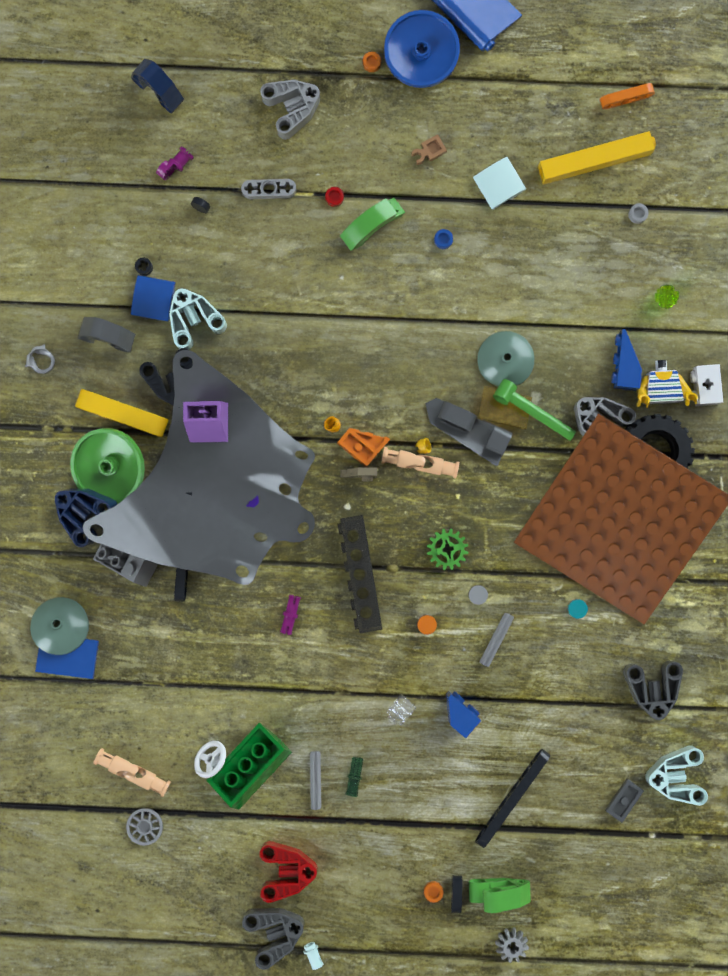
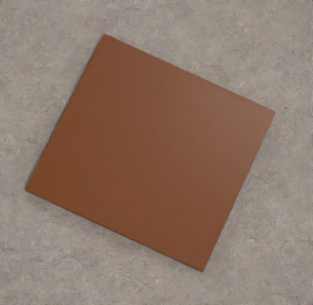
M598 413L514 543L645 624L728 506V494Z

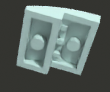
M508 157L492 164L473 177L492 210L526 190L525 185Z

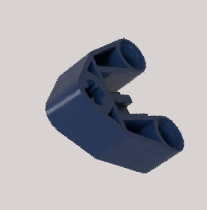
M144 59L132 72L131 79L143 90L147 86L150 87L158 98L159 103L169 113L172 114L184 101L175 84L154 61Z
M67 489L56 493L55 505L59 521L76 546L84 547L94 543V541L88 538L86 541L84 540L83 525L87 518L92 515V512L95 515L104 512V504L107 505L108 509L115 507L117 502L114 499L91 489ZM90 527L91 533L97 536L95 530Z

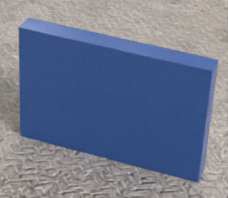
M85 639L79 648L65 655H52L39 648L35 672L94 679L99 640Z

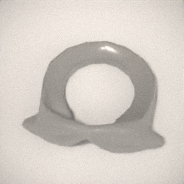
M45 344L36 346L27 355L25 367H31L35 372L45 374L53 369L55 358L51 352L45 349ZM32 354L49 356L51 359L49 368L45 370L39 369Z

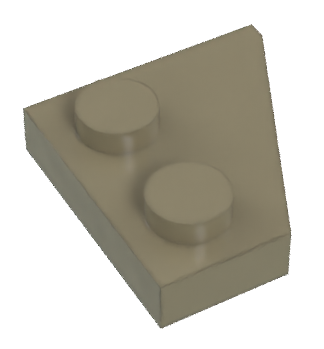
M358 467L340 470V478H362L364 482H373V478H377V468Z

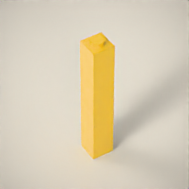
M650 131L540 161L538 170L542 184L552 183L649 156L656 148V141L654 137H651Z

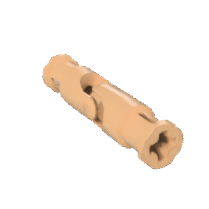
M384 447L381 464L385 462L396 464L397 467L414 468L417 471L435 475H450L455 479L457 478L460 463L448 462L442 458L422 454L415 455L403 450H389L387 447ZM425 459L432 463V467L423 468L426 462Z
M103 748L99 750L93 764H99L108 768L109 772L124 777L146 790L151 789L159 793L161 797L165 796L171 784V781L168 780L166 782L156 777V774L138 765L132 764L117 755L113 756L105 752ZM137 772H139L143 777L136 778Z

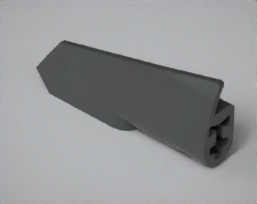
M438 398L425 403L429 421L432 425L493 465L498 466L512 437V432Z

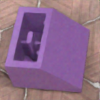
M222 401L183 402V422L191 443L228 442V403Z

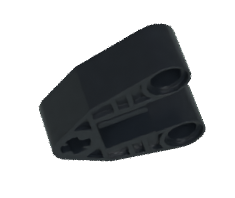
M181 348V349H179L176 353H178L179 351L188 350V349H186V348ZM190 357L184 363L180 360V366L184 369H190L193 366V360ZM144 362L139 368L140 375L158 398L173 406L175 397L173 373L165 375L171 390L168 393L159 369L151 362ZM152 367L154 369L153 374L146 376V369Z

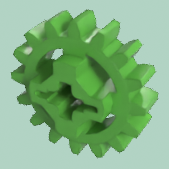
M442 529L441 535L435 532L436 538L430 537L432 545H427L428 548H431L427 555L433 556L430 562L436 561L435 567H439L441 564L443 565V570H446L447 566L453 570L454 564L460 567L459 561H466L463 554H468V551L464 550L468 544H463L462 542L465 537H458L459 531L453 534L452 529L448 533H446L445 529ZM449 537L456 539L459 544L450 542ZM441 538L442 544L439 548L435 549L437 541ZM446 543L449 547L453 548L450 551V555L442 551ZM460 550L458 558L454 560L453 555L456 551ZM441 554L446 558L447 562L439 560L436 555Z

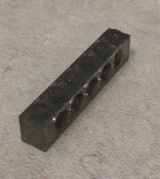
M363 515L341 518V523H337L339 535L343 534L344 542L340 543L342 554L346 553L347 561H344L345 572L350 574V580H347L349 592L353 591L354 599H350L352 611L356 610L357 618H353L355 630L359 629V633L383 630ZM350 531H356L359 534L357 541L351 542L348 540L347 536ZM353 550L361 551L362 557L360 560H352L351 552ZM360 568L365 571V577L362 580H357L354 577L356 569ZM366 588L369 593L365 599L359 598L357 595L358 589ZM363 607L371 609L372 614L370 617L364 618L361 616L360 611Z

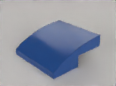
M138 275L134 289L131 315L169 321L176 282Z

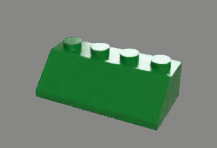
M259 722L225 759L221 770L216 775L207 778L206 781L230 808L239 810L288 758L292 751Z

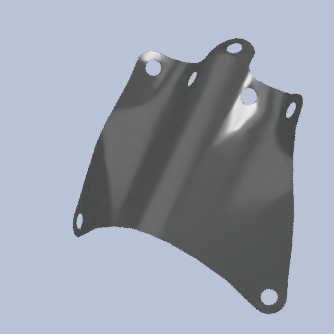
M182 350L176 353L173 358L175 397L172 421L167 442L158 463L140 486L115 507L85 521L83 531L88 539L160 565L203 572L229 579L238 584L247 585L254 580L261 562L275 542H301L312 534L315 527V519L310 511L300 505L298 494L307 471L315 459V454L310 448L299 443L280 428L248 394L227 377L206 363L196 353L190 350ZM190 357L193 360L192 368H182L180 366L181 358ZM222 401L228 403V442L191 443L183 422V402ZM304 451L307 453L308 458L301 460L296 457L295 452ZM280 484H288L291 487V493L289 495L281 494L279 491ZM258 495L259 504L255 507H247V503ZM303 522L308 523V531L300 534L298 532L299 525ZM94 524L100 525L103 528V534L101 536L93 535L90 527ZM258 532L264 533L267 536V540L264 542L257 541L254 535ZM238 566H245L249 571L248 576H238L236 568Z

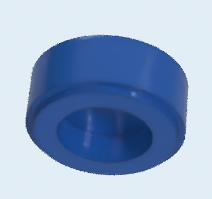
M441 229L435 234L434 243L439 249H448L453 243V235L449 230Z

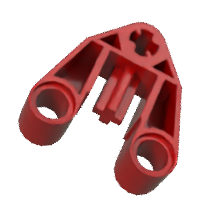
M267 841L262 845L260 850L262 861L278 864L298 863V865H279V877L298 878L266 881L260 893L263 901L271 903L298 894L316 878L317 864L300 849L273 841ZM271 848L274 854L268 856L264 853V849ZM306 867H310L311 874H307ZM272 888L274 889L275 894L268 895L266 894L265 889Z

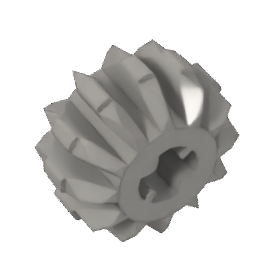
M514 927L511 929V932L505 928V935L499 933L498 937L501 940L495 941V944L499 946L496 951L498 954H501L502 960L508 957L509 963H512L513 958L519 962V956L526 957L524 951L529 950V946L526 944L528 939L523 937V931L521 930L516 933ZM511 942H515L516 946L513 945V948H509L508 944L511 945Z

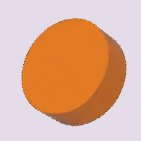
M376 52L366 53L363 57L364 69L368 72L378 71L381 67L380 55Z
M424 615L419 618L417 627L421 633L428 635L436 630L437 623L432 616Z
M431 881L425 885L424 896L429 902L435 903L442 899L444 892L440 883Z

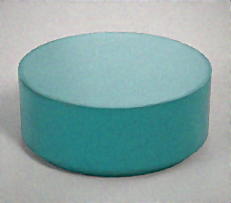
M575 599L568 605V613L573 618H583L588 612L587 604L583 600Z

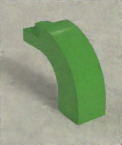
M395 198L384 199L356 218L342 232L340 237L352 251L362 246L381 227L402 217L405 211Z

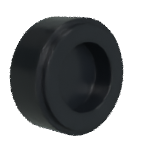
M200 197L193 198L191 206L197 211L207 214L210 204Z

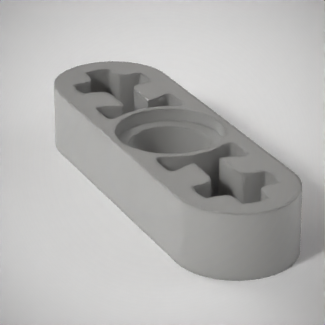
M291 179L247 180L241 186L242 193L247 199L292 198L297 191L296 184ZM268 184L274 186V191L271 194L264 192V187ZM277 184H280V188H286V185H290V188L293 189H290L289 193H286L285 189H279L280 193H278ZM250 185L253 189H259L258 185H260L261 194H259L258 190H252V193L248 194V191L245 189H248Z

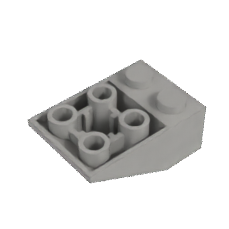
M103 544L100 545L93 560L131 582L147 587L158 565L157 563L135 557Z

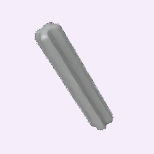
M504 613L480 659L482 665L490 666L514 619L512 615Z
M319 751L310 752V796L312 810L321 809V754Z

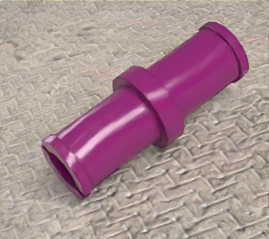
M289 594L286 611H283L284 619L280 630L281 633L292 635L295 619L298 618L297 610L301 597Z

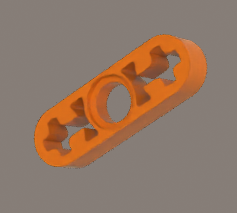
M647 83L607 94L600 98L602 109H610L649 98L655 94L653 84Z

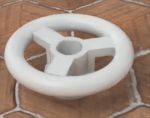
M210 741L200 748L194 761V768L198 776L210 778L221 770L226 759L224 745L219 741ZM210 747H218L213 753L204 754ZM201 760H204L207 764L206 772H203L200 768Z

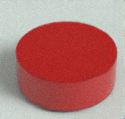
M330 187L325 193V200L332 207L340 206L344 201V193L339 187Z

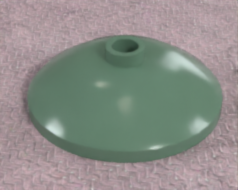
M501 331L489 336L482 343L477 356L480 373L485 380L497 387L503 379L513 382L516 386L523 383L531 374L535 360L530 343L520 334L511 331ZM504 355H510L511 359L505 360Z
M64 597L50 599L41 604L33 614L30 624L31 636L35 644L46 653L52 655L71 653L79 648L87 637L89 631L87 613L79 603L72 599ZM56 621H60L58 627H54Z

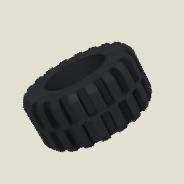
M661 414L643 416L625 428L626 431L639 439L649 434L662 436L670 445L671 459L687 469L692 465L694 459L691 456L695 454V448H691L693 439L688 437V429L686 427L682 428L680 426L681 422L672 420L671 416H661Z

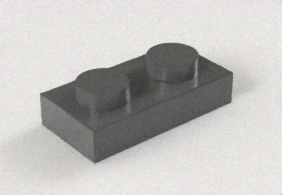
M626 778L605 811L623 823L644 790Z

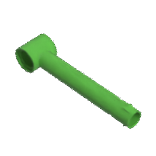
M507 379L501 381L493 395L496 401L504 405H508L511 402L569 441L574 437L576 433L574 429L563 424V422L515 392L517 386Z

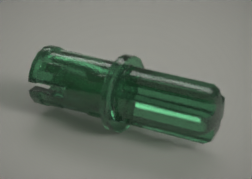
M355 756L352 758L350 773L347 774L349 779L345 794L348 796H358L359 783L362 780L363 758Z

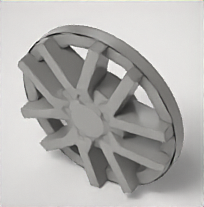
M142 808L136 810L130 815L126 824L129 838L134 843L143 846L156 842L163 831L162 818L153 809ZM141 812V818L137 817L136 814ZM145 812H149L148 819L144 818ZM152 814L155 815L157 819L151 820ZM132 818L138 821V823H132ZM159 821L160 826L153 827V823ZM130 826L136 828V830H134L132 833L130 831ZM159 829V833L156 836L153 830ZM138 831L140 836L136 839L133 835ZM149 833H150V834L153 836V838H154V839L151 840V841H150V839H149V837H148V835H147V834H149ZM144 835L147 842H142L139 840Z

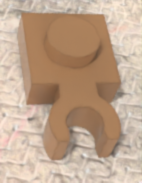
M437 134L421 143L423 149L413 150L411 156L420 155L421 158L416 161V164L421 165L425 158L428 157L431 162L447 153V150Z

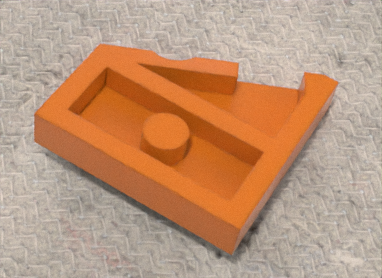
M349 428L337 444L367 468L390 441V438Z

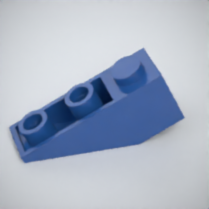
M622 329L615 337V345L618 347L617 353H614L613 364H616L615 372H612L611 383H614V389L637 391L641 385L642 368L626 329Z

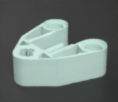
M186 289L175 291L169 316L175 345L179 349L186 348L190 350L193 346V339L181 313L184 312L191 327L196 326L201 322L194 308L197 305L208 326L216 334L223 333L227 328V323L224 317L203 296ZM185 296L186 301L182 302L180 297ZM215 320L222 321V325L220 327H213V323ZM182 337L188 338V342L185 345H180L179 340Z
M686 746L662 756L645 774L646 782L671 800L699 806L704 805L708 800L707 792L698 785L681 784L668 786V783L686 782L687 778L685 770L667 772V769L698 766L703 762V752L694 746ZM692 751H696V758L689 760V754ZM657 775L659 776V779H656L655 783L652 779L656 778ZM699 790L700 797L693 799L694 792Z

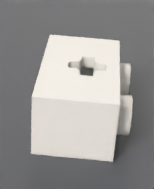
M720 364L702 365L692 368L690 372V381L694 386L692 392L698 396L695 406L723 403ZM705 383L709 388L703 387L702 384Z

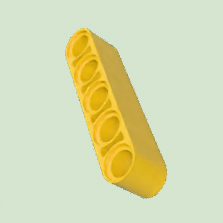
M84 389L80 390L75 407L161 438L169 421L164 417Z

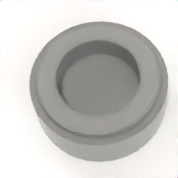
M641 203L633 205L628 213L629 219L636 224L644 222L649 214L648 208Z
M475 585L469 590L468 596L472 603L480 605L486 602L488 592L483 586Z

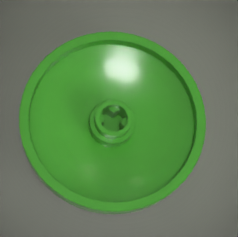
M100 428L88 432L79 439L71 454V474L77 488L91 489L114 499L117 504L134 492L143 481L145 472L143 455L135 441L117 429Z

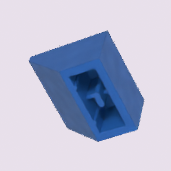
M448 691L446 693L448 721L464 738H467L480 723L481 719L478 717L480 713L471 704L466 706L464 704L465 700L457 692L454 691L452 694Z

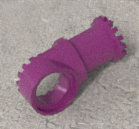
M181 146L179 148L180 151L173 159L170 158L168 161L162 162L158 167L156 174L163 180L169 179L168 176L171 177L170 175L176 169L182 172L183 167L188 161L194 159L191 153H188L189 151Z

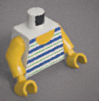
M667 360L655 361L656 371L647 373L641 380L640 389H637V407H640L641 403L645 404L646 408H648L649 404L680 403L684 401V398L686 406L690 405V400L697 404V394L691 391L689 385L678 374L677 370H667Z

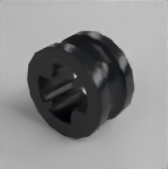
M142 257L135 262V269L140 275L148 276L153 271V265L148 258ZM142 263L149 264L146 267V271L139 270V267H142Z

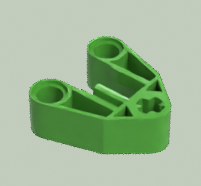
M510 878L469 880V901L472 903H483L484 912L498 913L520 908L531 902L530 881Z

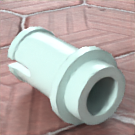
M315 942L306 944L303 952L307 954L312 970L322 967L324 964L317 950L318 945Z

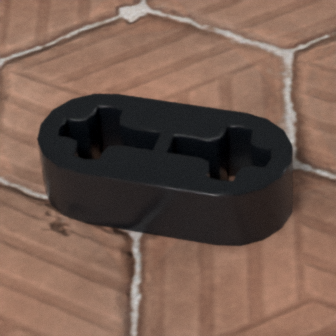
M452 875L451 913L462 912V875Z

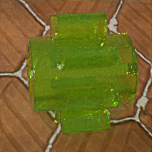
M662 285L660 289H657V293H655V302H659L661 308H671L679 300V291H675L672 285Z

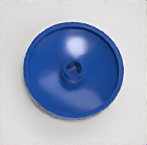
M416 10L399 17L388 30L384 44L385 60L391 73L402 83L416 88L432 87L447 79L454 71L460 53L459 38L453 25L442 15L428 10Z

